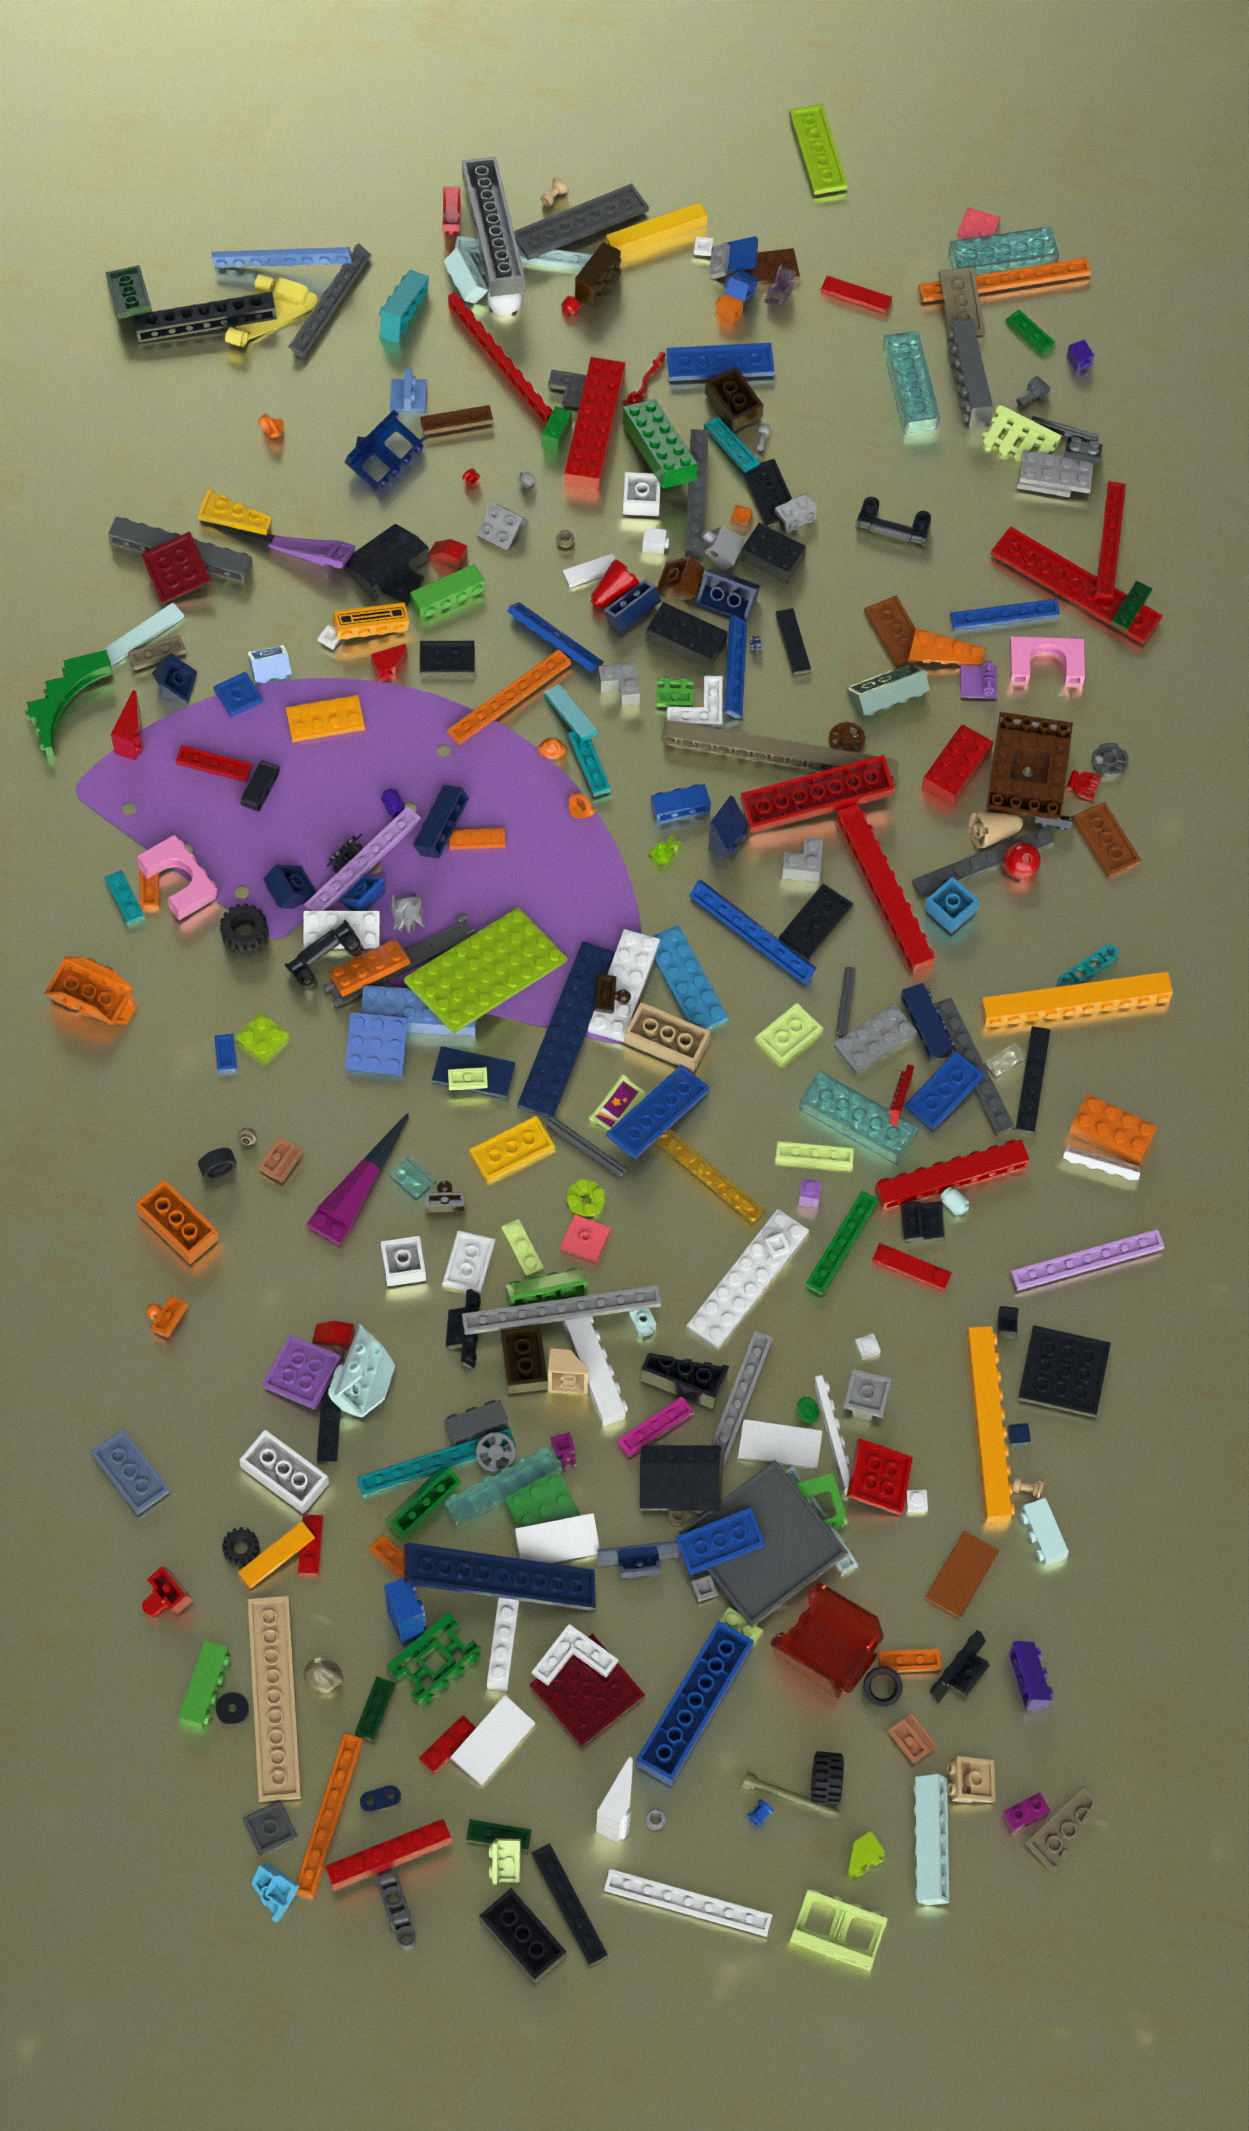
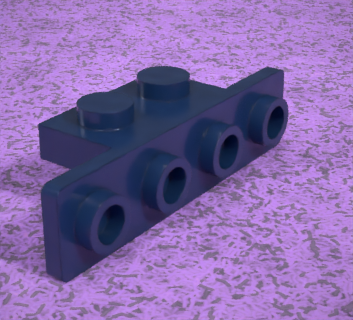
M675 1540L598 1549V1566L619 1564L621 1579L661 1574L660 1559L679 1557L678 1543Z

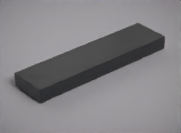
M794 609L776 611V619L793 676L810 673L811 666Z

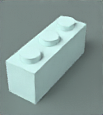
M456 247L444 260L446 269L451 274L454 280L453 283L458 288L461 298L466 302L476 304L489 289L469 251Z
M1046 1498L1023 1505L1020 1518L1022 1523L1028 1527V1537L1030 1542H1034L1037 1548L1035 1552L1038 1560L1042 1561L1044 1566L1067 1559L1069 1551Z

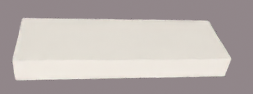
M612 553L562 570L568 587L571 588L602 577L611 562L615 560V557Z

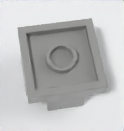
M853 1369L844 1409L852 1410L853 1417L869 1421L872 1420V1416L882 1418L892 1379Z

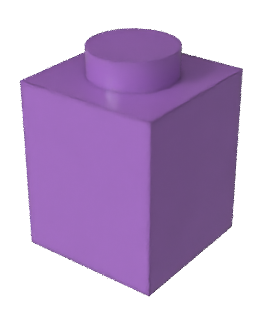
M802 1179L799 1206L818 1208L822 1181Z

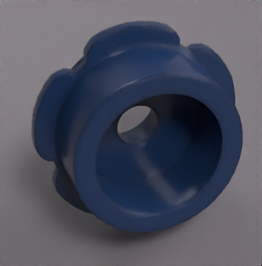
M752 636V640H749L751 651L755 650V653L762 651L760 636Z

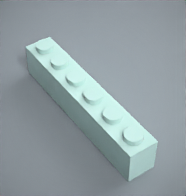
M939 1774L915 1777L916 1784H914V1793L916 1795V1804L914 1806L916 1825L914 1831L916 1835L915 1855L917 1857V1866L915 1868L917 1887L915 1894L917 1901L924 1905L949 1903L947 1778Z

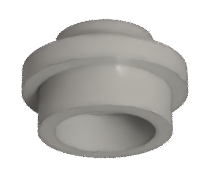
M521 472L519 474L518 480L527 488H530L531 485L534 486L535 481L532 474L529 472Z
M652 1809L646 1814L645 1823L651 1830H660L666 1823V1816L661 1810ZM658 1817L660 1821L653 1823L652 1818Z

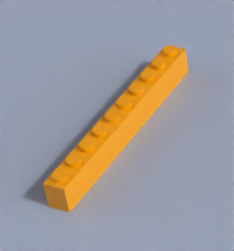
M1160 972L983 997L980 1006L985 1026L991 1025L996 1027L1004 1023L1016 1024L1025 1020L1036 1021L1039 1018L1052 1019L1060 1015L1072 1016L1076 1013L1084 1012L1088 1014L1096 1010L1108 1011L1117 1007L1128 1008L1131 1005L1138 1004L1144 1006L1152 1002L1164 1003L1171 999L1173 990L1168 972Z
M992 1326L969 1327L967 1343L985 1523L1010 1522L1015 1509L1014 1503H1010V1496L1013 1494L1012 1484H1008V1476L1011 1475L1010 1464H1006V1457L1009 1456L1008 1445H1004V1438L1007 1437L1006 1426H1002L1005 1412L1004 1408L1000 1406V1401L1003 1400L1002 1389L998 1387V1382H1001V1373L996 1367V1363H999V1354L995 1352L994 1345H997V1335L993 1333Z

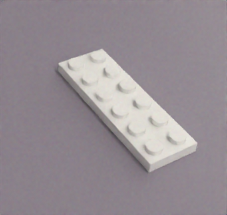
M626 929L623 930L607 975L617 976L615 992L626 989L631 994V1000L627 1004H620L615 999L614 1012L612 1014L594 1011L588 1032L621 1042L625 1041V1032L635 1014L657 953L660 939Z

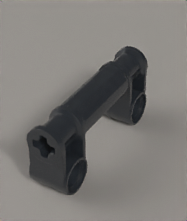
M867 497L864 500L856 521V529L863 528L870 530L871 533L907 543L914 542L925 547L931 524L929 512L919 511L915 516L912 527L877 518L879 500L875 497Z
M345 919L343 924L336 929H331L301 953L297 954L294 960L284 965L302 988L310 991L316 988L318 980L309 966L339 944L344 947L350 956L357 957L363 952V944ZM352 943H358L356 949H349ZM306 977H312L310 983H303Z

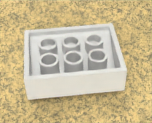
M631 1757L626 1761L597 1810L596 1832L617 1844L620 1839L625 1840L630 1831L631 1813L629 1812L633 1765Z

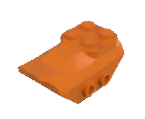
M81 956L64 957L44 992V995L51 997L52 1000L68 1008L78 1009L85 1016L91 1015L111 1025H127L137 1008L132 997L133 987L114 972L111 967H103L97 964L95 960L91 958L86 959Z

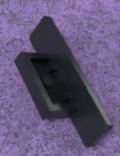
M467 1289L465 1307L448 1310L446 1347L448 1349L462 1348L461 1363L473 1369L477 1359L476 1345L478 1335L477 1333L465 1335L462 1314L479 1311L481 1298L472 1289Z
M976 1630L969 1637L967 1643L956 1654L952 1663L945 1668L942 1676L932 1685L930 1694L935 1702L939 1703L950 1688L966 1697L990 1666L987 1660L976 1655L986 1642L981 1631Z

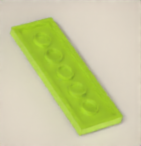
M823 104L790 109L789 115L813 194L817 195L847 189L846 178Z

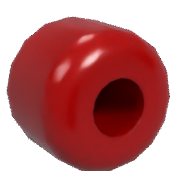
M568 295L561 303V307L566 315H574L581 307V304L576 298Z

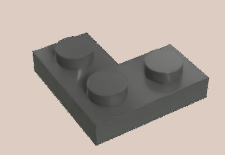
M551 369L548 388L564 390L562 405L579 408L586 375Z

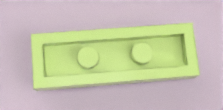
M517 1219L501 1226V1230L525 1278L527 1279L543 1272L544 1267L520 1220Z

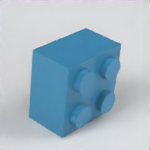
M951 877L926 899L924 910L952 934L978 911L980 901L954 877Z

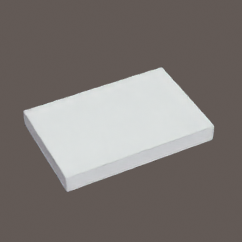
M458 1230L442 1285L463 1291L472 1289L481 1295L496 1239Z

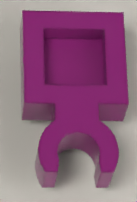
M570 1432L551 1437L556 1458L562 1457V1469L566 1470L565 1462L571 1461L573 1467H576V1459L571 1455L575 1453V1447Z

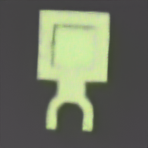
M673 835L668 839L666 845L661 841L648 854V857L661 868L675 856L674 850L681 847L682 842L680 841L677 844H672L675 839Z

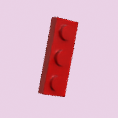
M303 1514L302 1522L315 1539L300 1550L298 1575L319 1576L323 1515Z
M462 1715L419 1757V1761L434 1774L450 1759L476 1727Z

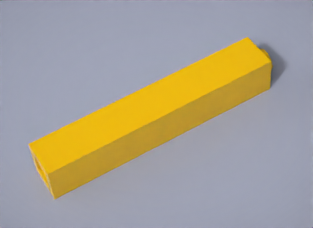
M701 202L608 234L606 235V243L620 250L622 256L707 226L708 215Z

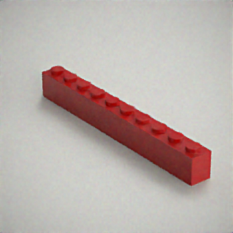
M858 804L838 810L837 823L911 973L914 974L933 967L934 959L936 958L935 952L932 948H929L927 936L924 932H921L919 920L913 916L912 906L904 898V890L902 886L898 885L894 870L891 871L889 860L881 851L880 841L874 837L873 827L871 824L868 825L866 821L865 811L860 809Z

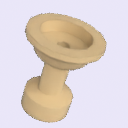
M556 177L552 180L553 189L548 194L544 193L540 197L541 201L548 207L554 203L553 198L557 194L562 195L569 192L565 183Z
M1016 1477L1013 1492L1019 1493L1021 1490L1032 1492L1033 1497L1040 1500L1043 1494L1045 1479L1036 1481L1033 1485L1024 1483L1022 1478Z

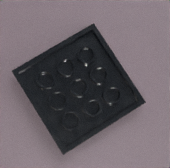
M1033 1325L1018 1400L1096 1418L1111 1342Z

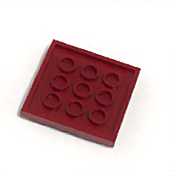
M593 1633L588 1636L589 1639L607 1651ZM574 1654L549 1686L538 1678L529 1684L533 1692L581 1748L645 1697L643 1691L619 1663L616 1664L607 1678H605Z

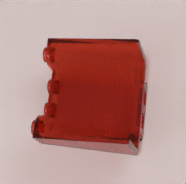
M818 1581L815 1586L810 1588L807 1594L810 1607L800 1615L799 1621L794 1627L789 1629L787 1635L784 1632L775 1634L770 1645L776 1656L837 1699L844 1691L846 1693L852 1692L873 1664L877 1653L874 1651L878 1644L882 1642L884 1634L876 1615Z

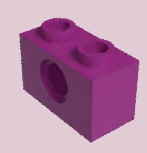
M1039 1792L1004 1810L1001 1818L1010 1834L1013 1835L1047 1817L1050 1809Z

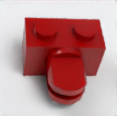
M161 1566L147 1579L154 1589L152 1590L153 1593L143 1601L142 1609L147 1615L157 1617L167 1607L179 1614L194 1599L169 1569Z

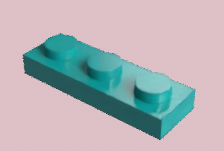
M120 870L105 876V881L127 926L144 919V914L123 871Z

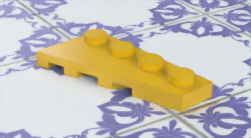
M208 488L198 512V520L262 535L268 534L272 523V517L253 508L248 509L238 501L235 503L225 495L214 493V490Z

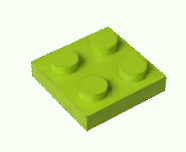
M260 1012L235 1037V1041L264 1064L290 1037L286 1031Z

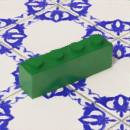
M440 1467L396 1508L384 1522L396 1536L404 1537L462 1483L450 1467Z

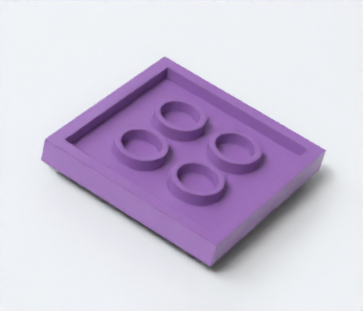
M290 1335L262 1383V1387L315 1410L334 1376V1371L341 1364L343 1358L338 1354Z

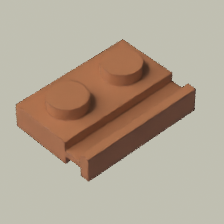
M279 1137L258 1166V1169L283 1183L304 1152L294 1144Z
M912 1713L888 1730V1734L913 1765L929 1754L930 1751L937 1748V1744Z

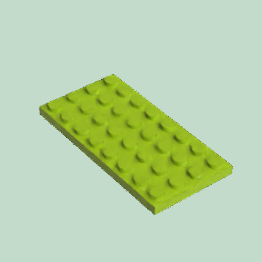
M517 907L405 977L404 982L454 1034L565 964L568 958Z

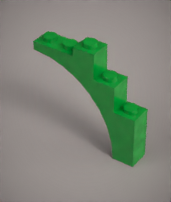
M107 650L63 660L65 667L62 668V673L64 677L45 681L46 689H43L45 698L27 702L28 710H25L27 720H31L33 726H36L38 735L41 734L42 739L39 740L40 748L42 751L45 750L47 757L55 755V728L61 713L69 701L87 685L113 674Z

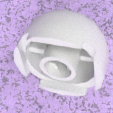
M488 292V306L493 310V313L500 316H510L512 312L520 310L522 305L521 293L490 297Z

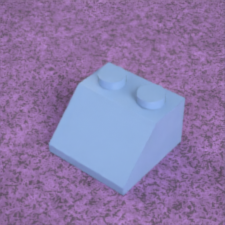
M283 645L248 652L252 673L256 682L266 683L272 678L284 679L292 674L288 654Z

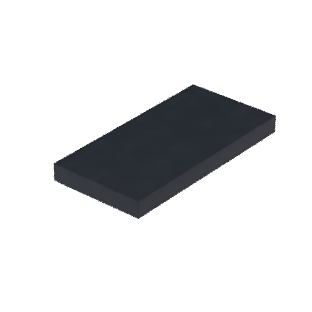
M775 459L761 462L746 473L741 469L743 478L764 525L770 528L784 524L776 515L775 508L792 500V497Z
M822 884L780 934L779 939L807 959H810L850 911L853 903L825 884Z

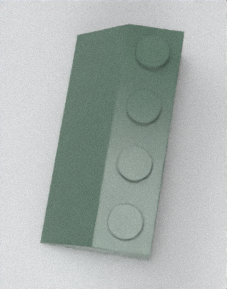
M913 663L906 664L846 688L855 708L864 716H871L880 709H889L896 703H905L911 697L923 696L925 692L930 690L925 670Z

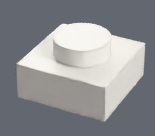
M696 236L694 255L711 256L713 238Z
M327 625L318 637L319 642L333 650L341 640L336 639L334 627Z
M783 1233L764 1240L772 1259L789 1253L791 1250Z
M874 1334L855 1339V1345L862 1360L880 1354L881 1350Z
M907 1490V1512L928 1511L927 1490Z

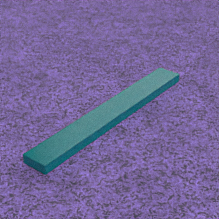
M510 1428L497 1431L507 1435L516 1448ZM482 1437L359 1476L357 1481L362 1496L367 1497L431 1476L440 1467H450L452 1469L477 1461L475 1448ZM503 1438L500 1446L504 1447L508 1442ZM486 1439L482 1445L488 1448L490 1443Z

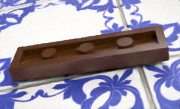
M490 405L421 416L420 422L423 435L493 424V417Z

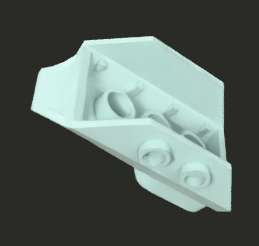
M359 1322L357 1323L354 1338L344 1365H338L334 1371L328 1394L342 1411L354 1416L364 1417L385 1400L395 1363L386 1349Z

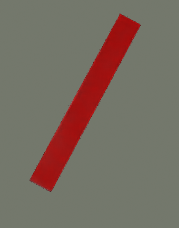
M1108 481L1094 598L1113 600L1126 488L1124 483Z

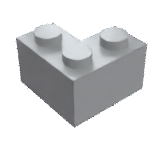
M635 662L599 666L598 679L601 693L619 691L621 706L640 705V689Z
M804 837L803 854L784 852L782 879L819 882L823 839Z

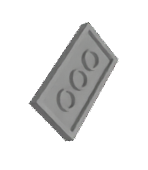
M1023 450L1019 482L1090 493L1093 463L1059 455Z
M893 1004L836 1041L833 1047L857 1075L916 1036L918 1031L899 1008Z

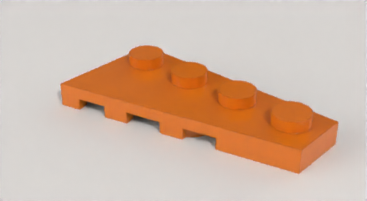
M916 628L907 662H914L915 660L922 661V663L941 662V664L946 665L948 663H957V665L981 666L986 648Z

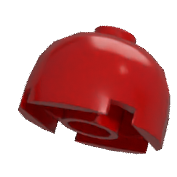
M1018 842L1009 846L1004 852L1003 867L1010 877L1025 880L1032 877L1039 870L1041 856L1032 844Z

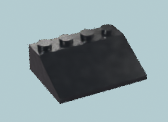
M395 523L355 551L343 569L374 599L381 594L382 590H387L393 586L394 582L400 581L401 577L407 576L409 571H414L430 559L429 547L417 535Z
M642 1445L640 1456V1510L720 1511L724 1453L721 1445Z

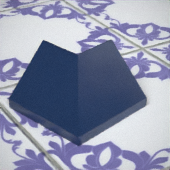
M169 653L152 672L159 686L160 698L182 703L188 702L197 671Z

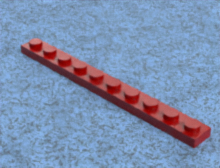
M454 292L449 294L448 306L546 425L553 412L551 407L546 406L541 395L533 390L532 384L524 379L519 369L515 368L511 358L506 357L502 347L497 345L492 335L485 331L481 321L476 320L472 310L467 309L463 299Z

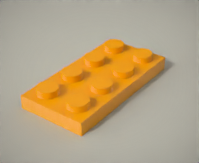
M358 695L286 707L292 742L365 730Z

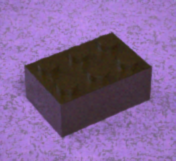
M605 242L601 243L575 278V298L591 308L596 303H600L605 291H609L614 279H618L621 274L620 264L622 259H620V250Z
M737 367L706 381V396L732 432L763 417V403Z
M540 1326L501 1330L508 1394L547 1390L548 1379Z

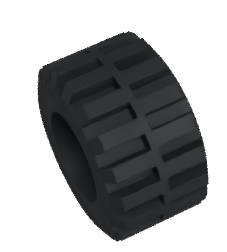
M244 903V906L237 904L236 908L230 907L229 912L225 911L223 914L224 918L220 920V932L226 948H229L232 953L236 951L237 955L240 956L242 953L245 956H249L250 952L255 954L257 949L262 950V944L266 945L268 942L267 938H269V928L262 910H256V906L251 905L249 907L248 904ZM243 924H250L255 927L247 935L234 933L236 928Z
M816 1751L813 1759L811 1801L813 1804L839 1805L842 1796L844 1757L842 1753Z

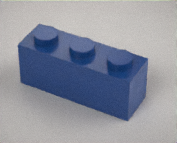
M695 784L688 788H677L670 792H659L651 796V808L656 824L710 812L711 802L705 784Z

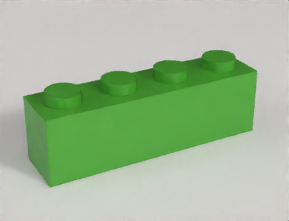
M472 564L410 592L411 603L420 618L431 616L438 610L446 609L456 602L464 601L467 597L480 594L485 590V580L476 565Z
M204 1640L178 1716L181 1724L202 1730L205 1724H209L212 1712H210L211 1706L215 1705L218 1699V1693H216L218 1685L222 1686L225 1678L224 1668L229 1666L231 1654H229L227 1646Z

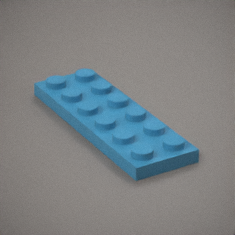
M677 925L651 936L660 939L654 961L685 1020L706 1030L728 1021L725 1010L680 926Z

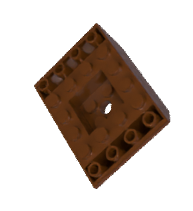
M1000 712L986 809L1061 820L1073 723ZM1030 771L1033 776L1027 777L1023 772Z

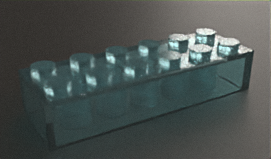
M1051 227L950 241L948 252L952 269L974 267L975 275L1058 262L1059 251Z
M919 331L884 335L882 348L903 433L911 434L938 430L940 414Z
M822 1071L818 1072L800 1099V1111L899 1166L918 1136L919 1126L901 1116L897 1126L891 1125V1116H888L889 1109Z

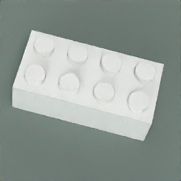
M266 1430L262 1432L239 1460L243 1470L302 1514H305L329 1485L326 1474Z

